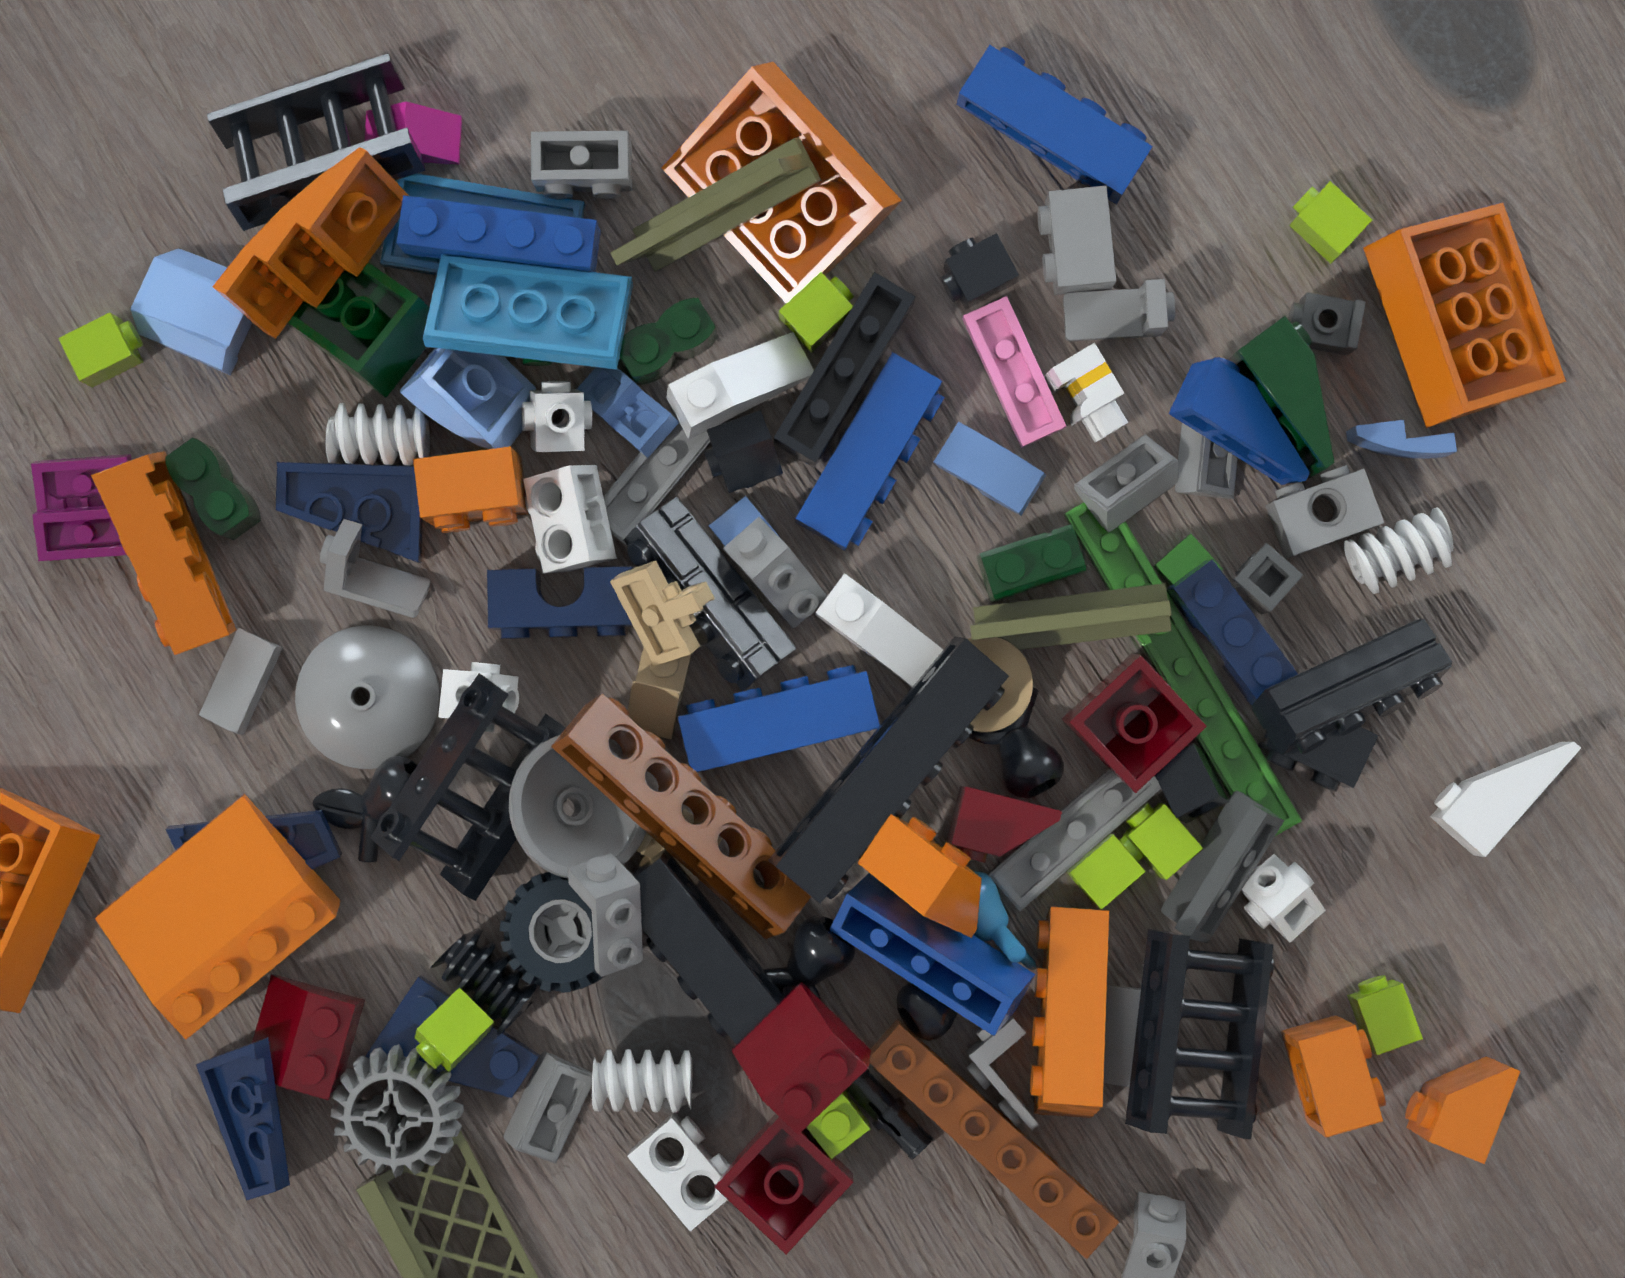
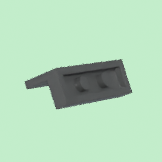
M1234 791L1229 798V802L1226 803L1201 843L1203 849L1191 859L1161 908V912L1177 923L1175 929L1183 935L1190 936L1192 940L1208 943L1285 820L1244 793Z

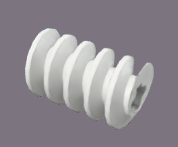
M339 403L335 416H331L327 422L325 447L328 462L335 464L340 454H342L345 463L354 464L361 453L364 463L373 465L380 453L385 465H393L399 453L403 465L412 466L413 459H416L417 454L419 458L429 457V422L425 418L424 413L417 407H415L411 419L406 418L402 405H397L393 417L387 418L383 404H378L374 416L371 418L367 416L364 404L358 403L354 417H349L345 404Z
M1436 507L1432 509L1430 517L1424 513L1415 515L1412 524L1405 519L1396 522L1394 531L1388 526L1379 528L1376 538L1369 532L1360 535L1358 545L1351 539L1344 541V551L1355 579L1360 584L1365 583L1370 591L1376 594L1379 593V578L1381 577L1387 581L1391 588L1397 586V571L1401 570L1407 579L1412 581L1415 580L1416 564H1420L1427 575L1434 573L1433 558L1435 557L1440 560L1445 568L1452 566L1453 538L1443 512Z
M606 1049L601 1063H597L595 1057L593 1061L592 1106L594 1111L602 1110L607 1097H609L614 1112L621 1111L626 1098L629 1099L633 1112L641 1110L645 1098H648L653 1112L660 1111L665 1098L668 1099L672 1112L678 1113L684 1099H687L691 1110L693 1069L689 1050H684L679 1064H674L670 1050H664L660 1063L655 1064L650 1050H645L641 1062L635 1063L631 1049H626L621 1063H616L612 1049Z

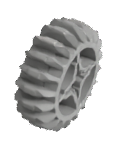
M400 1044L394 1045L388 1055L381 1047L375 1048L370 1054V1059L364 1055L359 1056L353 1063L354 1069L350 1068L344 1071L340 1077L343 1085H338L333 1092V1099L338 1103L331 1109L330 1116L341 1120L334 1128V1136L349 1137L343 1146L344 1152H351L357 1149L361 1153L357 1160L358 1166L364 1165L370 1159L376 1162L374 1168L377 1175L382 1173L385 1167L389 1165L395 1178L403 1174V1165H406L416 1175L422 1171L424 1162L431 1167L435 1166L441 1158L440 1153H449L454 1145L451 1137L458 1136L462 1128L461 1123L456 1119L460 1118L464 1112V1105L454 1102L461 1092L460 1086L445 1085L452 1075L451 1071L443 1070L437 1073L427 1062L424 1063L419 1060L420 1054L416 1048H413L408 1057H405ZM388 1079V1086L383 1092L384 1095H375L372 1100H362L363 1091L366 1086L379 1080ZM410 1085L417 1088L423 1095L414 1092ZM393 1101H394V1106H396V1108H395V1107H390L391 1104L393 1103ZM423 1122H433L432 1131L428 1135L418 1140L407 1141L406 1136L410 1132L411 1127H420ZM373 1127L379 1129L383 1133V1135L378 1133Z

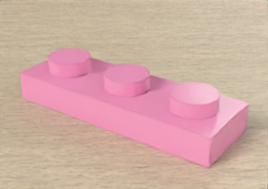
M1005 296L963 315L962 320L1021 448L1065 429L1064 419L1008 297Z

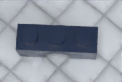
M1213 559L1202 562L1166 589L1170 598L1192 628H1197L1217 650L1224 662L1222 668L1250 705L1254 704L1265 689L1298 675L1297 671Z
M633 566L584 568V589L581 596L574 603L564 607L552 606L544 599L541 592V573L537 569L487 570L488 628L501 630V639L530 638V630L549 629V638L578 637V628H597L598 637L626 636V627H633L610 581L618 574L634 568Z

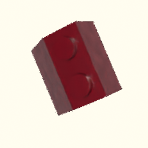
M1132 653L1062 718L1084 744L1134 793H1137L1207 727L1141 655Z
M960 786L947 842L956 845V848L965 853L971 860L986 863L988 854L1000 857L1059 822L1062 811Z
M272 974L252 1043L268 1037L275 1084L318 1098L331 1099L336 1087L342 1084L340 1077L346 1070L365 1000Z
M802 982L732 1049L734 1056L762 1101L797 1135L869 1068L871 1050Z
M775 1114L746 1145L714 1187L787 1255L854 1181L853 1173L836 1157L831 1160L806 1128L797 1135Z

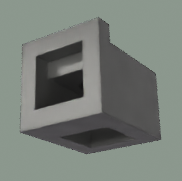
M1307 292L1300 298L1299 303H1292L1288 320L1291 324L1294 321L1298 322L1307 331L1312 340L1310 349L1348 356L1358 347L1366 301L1357 299L1351 301ZM1320 313H1327L1333 316L1334 325L1332 328H1325L1320 324Z
M1265 543L1257 553H1253L1235 573L1237 576L1233 580L1237 583L1234 588L1238 594L1262 615L1271 612L1303 574L1268 543Z

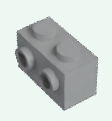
M628 131L531 132V181L536 191L544 192V197L549 199H569L573 197V192H592V196L595 198L613 199L621 197V191H632V143Z
M1107 186L1049 191L1045 199V206H1038L1040 235H1048L1050 253L1043 254L1042 257L1045 283L1053 282L1054 295L1071 292L1111 290L1116 283Z

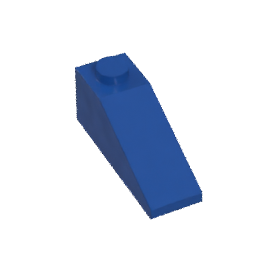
M1215 357L1192 364L1168 414L1280 485L1306 481L1310 473L1254 382L1239 373L1240 368L1235 363L1224 358Z

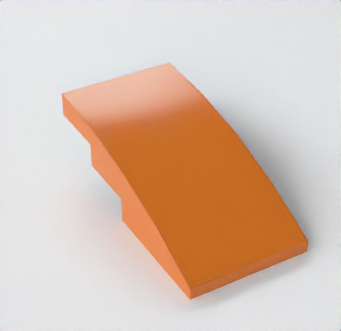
M359 147L318 176L282 207L244 246L212 287L258 328L276 339L303 301L316 308L344 269L358 277L399 220L403 195H409L367 150Z

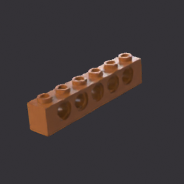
M602 693L588 702L551 747L764 939L786 932L811 896L768 861L776 851L772 847L769 837L762 831L749 827L736 815L735 807L727 799L714 795L701 783V777L693 768L684 763H679L665 750L666 747L658 736L652 732L644 731L630 719L628 710L619 701L607 698ZM609 739L616 741L620 745L623 753L622 759L615 757L611 753ZM646 772L651 773L656 778L658 792L652 790L647 785L645 780ZM682 804L691 809L694 815L693 824L684 819L681 811ZM718 836L727 842L729 856H725L719 850L717 844ZM754 868L763 875L764 888L756 884L753 877Z
M898 1018L872 1046L869 1063L1083 1257L1088 1259L1120 1223L1109 1208L1018 1126L1016 1127L1008 1117L926 1043L916 1037Z

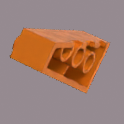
M166 451L141 456L91 476L117 530L122 547L137 573V583L141 594L146 602H150L156 614L155 627L160 641L164 647L170 646L174 655L228 636L237 629L182 491L172 480L165 462L167 454Z
M1050 907L1046 920H1038L1036 948L1043 949L1044 956L1043 968H1036L1034 996L1041 998L1040 1017L1034 1016L1032 1045L1038 1046L1037 1066L1032 1065L1030 1094L1035 1096L1034 1114L1092 1118L1103 1107L1109 911Z

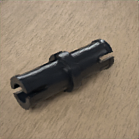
M869 1069L846 1089L874 1119L872 1122L873 1126L877 1130L883 1129L908 1155L910 1160L918 1156L934 1139L903 1108L906 1103L900 1097L895 1099L870 1073Z

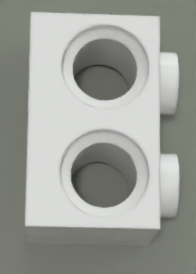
M569 465L523 479L526 492L525 504L531 515L536 538L535 550L541 562L543 573L568 572L617 559L597 465ZM560 491L562 493V502L560 501ZM570 538L572 539V550L570 548Z
M673 1112L633 1146L627 1157L691 1232L725 1203L727 1199L717 1189L709 1197H696L689 1190V1180L697 1175H705L716 1184L730 1167V1164L720 1153L712 1157L701 1144L706 1137L689 1116L681 1120ZM667 1137L675 1138L682 1144L684 1154L675 1161L665 1160L658 1153L657 1143Z

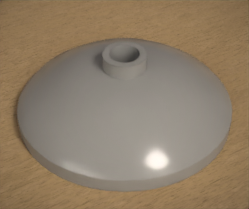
M363 625L334 633L322 641L310 653L298 676L295 704L300 725L307 738L318 751L344 766L359 769H375L389 757L403 756L407 758L424 743L431 733L438 716L440 688L437 674L430 659L415 642L392 629ZM361 687H365L370 693L369 702L363 706L358 705L354 699L356 690Z
M560 735L539 744L525 757L517 769L509 795V814L512 828L525 853L546 871L564 878H568V868L587 862L594 857L610 853L622 865L626 863L639 848L646 831L551 747ZM609 739L611 753L615 757L622 759L623 753L620 745ZM566 799H569L574 804V813L571 816L566 815L563 811V803Z

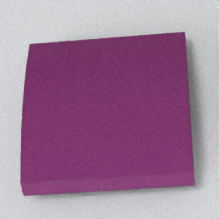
M131 454L42 460L31 463L37 512L33 513L32 517L38 562L127 555L91 475L132 460Z

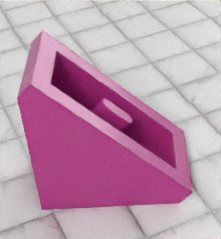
M407 101L391 105L397 131L408 128L422 155L424 163L460 164L462 117L460 115ZM372 110L366 111L364 142L378 137Z

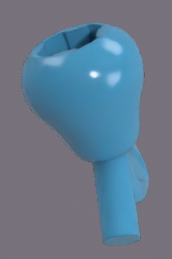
M973 871L982 878L978 923L974 936L984 942L993 940L1011 962H1020L1026 968L1035 970L1037 968L1036 961L1007 928L1009 917L995 882L986 873Z

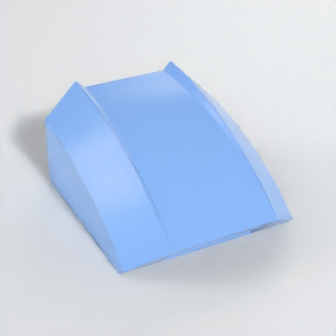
M179 248L154 257L130 308L139 335L230 376L237 363V355L251 327L252 321L212 287L227 267Z
M435 348L400 389V393L419 410L456 435L481 447L494 449L511 446L523 430L522 402H530V390H536V387L504 356Z

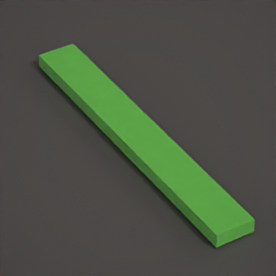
M1085 503L1064 514L1069 525L1072 524L1076 537L1108 590L1162 584L1126 521L1108 532L1099 524ZM1167 593L1172 615H1170L1172 631L1136 635L1135 637L1155 671L1207 726L1195 739L1201 749L1204 750L1228 795L1231 797L1234 791L1242 792L1285 820L1275 835L1277 836L1302 820Z

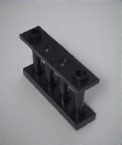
M389 53L238 104L229 105L226 108L207 114L210 125L226 149L234 147L241 183L223 188V194L227 207L243 231L268 223L282 207L318 176L359 147L367 150L395 181L426 171L422 155L408 128L398 131L396 129L388 95L405 90V87ZM370 101L378 137L351 146L343 110ZM325 117L333 152L306 161L298 125ZM279 132L287 167L260 176L252 140Z
M480 673L462 693L457 707L390 808L380 817L377 827L370 837L386 853L400 861L408 847L411 846L441 862L445 867L440 875L461 894L474 901L477 900L517 839L509 814L510 789L517 769L535 747L552 737L561 735L566 729V726L546 713L538 726H535L503 707L502 705L509 694ZM491 722L526 742L511 767L475 747ZM463 764L499 783L483 808L448 788ZM436 805L472 824L457 848L421 830V827Z
M1148 929L1125 1124L1150 1133L1167 1134L1168 1120L1171 1116L1218 1119V1131L1242 1139H1251L1253 1123L1257 1116L1256 1093L1269 981L1274 970L1272 957L1274 944L1239 938L1237 954L1189 949L1190 936ZM1194 969L1235 973L1232 1002L1183 998L1186 971ZM1182 1018L1229 1022L1226 1051L1178 1047L1180 1020ZM1175 1068L1224 1070L1221 1099L1172 1096Z

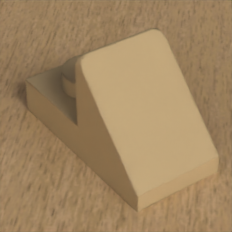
M643 647L636 681H633L628 712L629 718L644 731L652 732L659 737L672 739L692 654L654 666Z

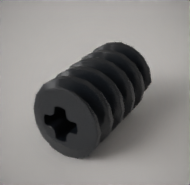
M478 928L462 935L437 959L431 968L446 963L447 967L442 975L444 982L460 977L461 980L456 990L460 988L465 993L473 990L475 993L472 1000L479 1007L487 1004L486 1014L493 1021L498 1018L502 1019L497 1030V1035L500 1036L533 1003L532 997L537 985L533 983L520 989L518 984L523 974L518 970L508 975L504 973L510 958L506 955L492 961L490 958L496 947L494 942L480 948L477 946L483 932Z

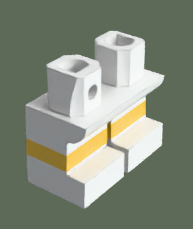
M1095 343L1054 366L1044 376L1052 394L1063 387L1066 388L1076 405V408L1070 415L1071 425L1073 426L1082 421L1095 443L1128 423L1115 401L1124 392Z

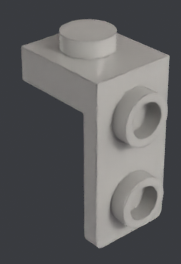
M1165 279L1145 280L1139 289L1066 293L1063 297L1065 339L1071 342L1161 336L1168 328V321L1175 320L1173 292H1166Z
M760 517L756 518L723 548L792 628L797 627L803 620L813 614L827 598L826 593L792 550Z
M343 519L336 535H328L321 549L320 563L326 564L324 591L408 617H416L430 589V580L359 558L362 524Z
M612 853L594 857L587 862L568 868L569 885L592 910L596 972L601 977L640 963L643 960L640 883Z
M1011 1016L995 1036L982 1028L976 1032L980 1039L966 1050L968 1056L973 1061L966 1068L985 1090L993 1084L1004 1097L998 1106L1016 1127L1024 1121L1032 1131L1039 1123L990 1065L1026 1034L1023 1028Z
M1138 1191L1134 1204V1239L1121 1278H1174L1186 1244L1185 1201Z

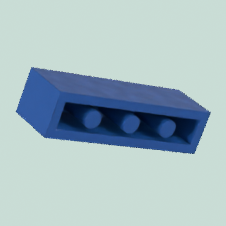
M989 45L960 90L956 105L1087 187L1107 186L1108 200L1117 205L1153 147L1145 142L1147 139L1145 134L1130 124L1122 123L1119 126L1105 117L1106 111L1096 102L1088 98H1082L1079 101L1064 91L1066 89L1065 85L1056 77L1042 72L1039 76L1024 66L1025 60L1016 52L1006 47H1001L999 51Z
M403 195L397 244L407 255L441 259V254L596 272L601 230L597 220Z
M892 352L795 518L796 523L843 551H846L850 542L859 546L873 522L865 517L874 501H877L883 505L897 481L890 476L894 466L899 459L907 463L921 438L914 435L922 418L931 422L945 398L938 393L942 380Z
M855 665L826 671L828 681L810 685L808 676L781 682L782 692L763 696L760 687L733 694L735 701L733 704L716 707L714 699L686 705L688 714L679 716L678 721L689 766L696 772H701L878 729L880 724L867 671L856 673Z
M870 873L846 894L830 928L831 932L993 1036L997 1034L1016 1011L1035 976L1033 972L1017 962H1011L1003 953L974 935L972 938L924 917Z

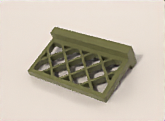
M793 138L633 228L632 230L636 238L610 252L617 266L647 257L654 272L659 271L822 180L800 138Z
M1166 583L973 607L975 624L970 625L972 640L998 637L1013 644L1019 650L1169 632L1172 631L1170 615L1172 614L1170 600L1167 598Z
M462 1131L459 1132L458 1136L451 1137L454 1145H458L466 1161L460 1181L433 1174L435 1166H429L427 1172L421 1171L416 1174L425 1178L417 1205L396 1199L388 1184L389 1181L395 1179L392 1169L372 1177L357 1186L356 1191L402 1278H438L437 1274L443 1257L470 1264L466 1278L473 1277L476 1266L503 1273L502 1278H508L509 1275L517 1278H538ZM403 1165V1174L405 1172L413 1174L406 1165ZM469 1170H471L479 1187L466 1183ZM430 1180L458 1187L450 1215L422 1207ZM463 1189L483 1194L487 1200L488 1208L483 1224L455 1216ZM402 1208L415 1211L411 1225ZM492 1212L501 1229L488 1226ZM420 1213L448 1221L440 1248L419 1243L414 1231ZM453 1223L480 1230L472 1258L445 1250ZM486 1232L507 1238L511 1249L505 1267L478 1260ZM424 1251L437 1255L433 1268ZM515 1256L524 1272L511 1269Z

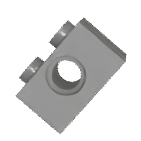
M1345 465L1321 474L1322 484L1305 490L1303 482H1298L1275 491L1278 500L1265 505L1285 559L1384 523L1365 469L1350 473L1348 466ZM1316 497L1325 498L1331 503L1333 516L1329 522L1319 521L1314 516L1312 504Z

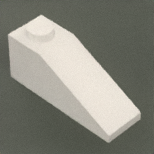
M794 332L712 362L668 384L666 399L687 438L691 439L707 431L706 429L715 427L809 379L814 369Z
M845 573L815 614L911 687L943 651L931 639Z
M1559 742L1463 780L1459 785L1453 782L1436 798L1434 804L1438 808L1430 817L1472 855L1486 857L1578 753L1581 747L1575 742Z

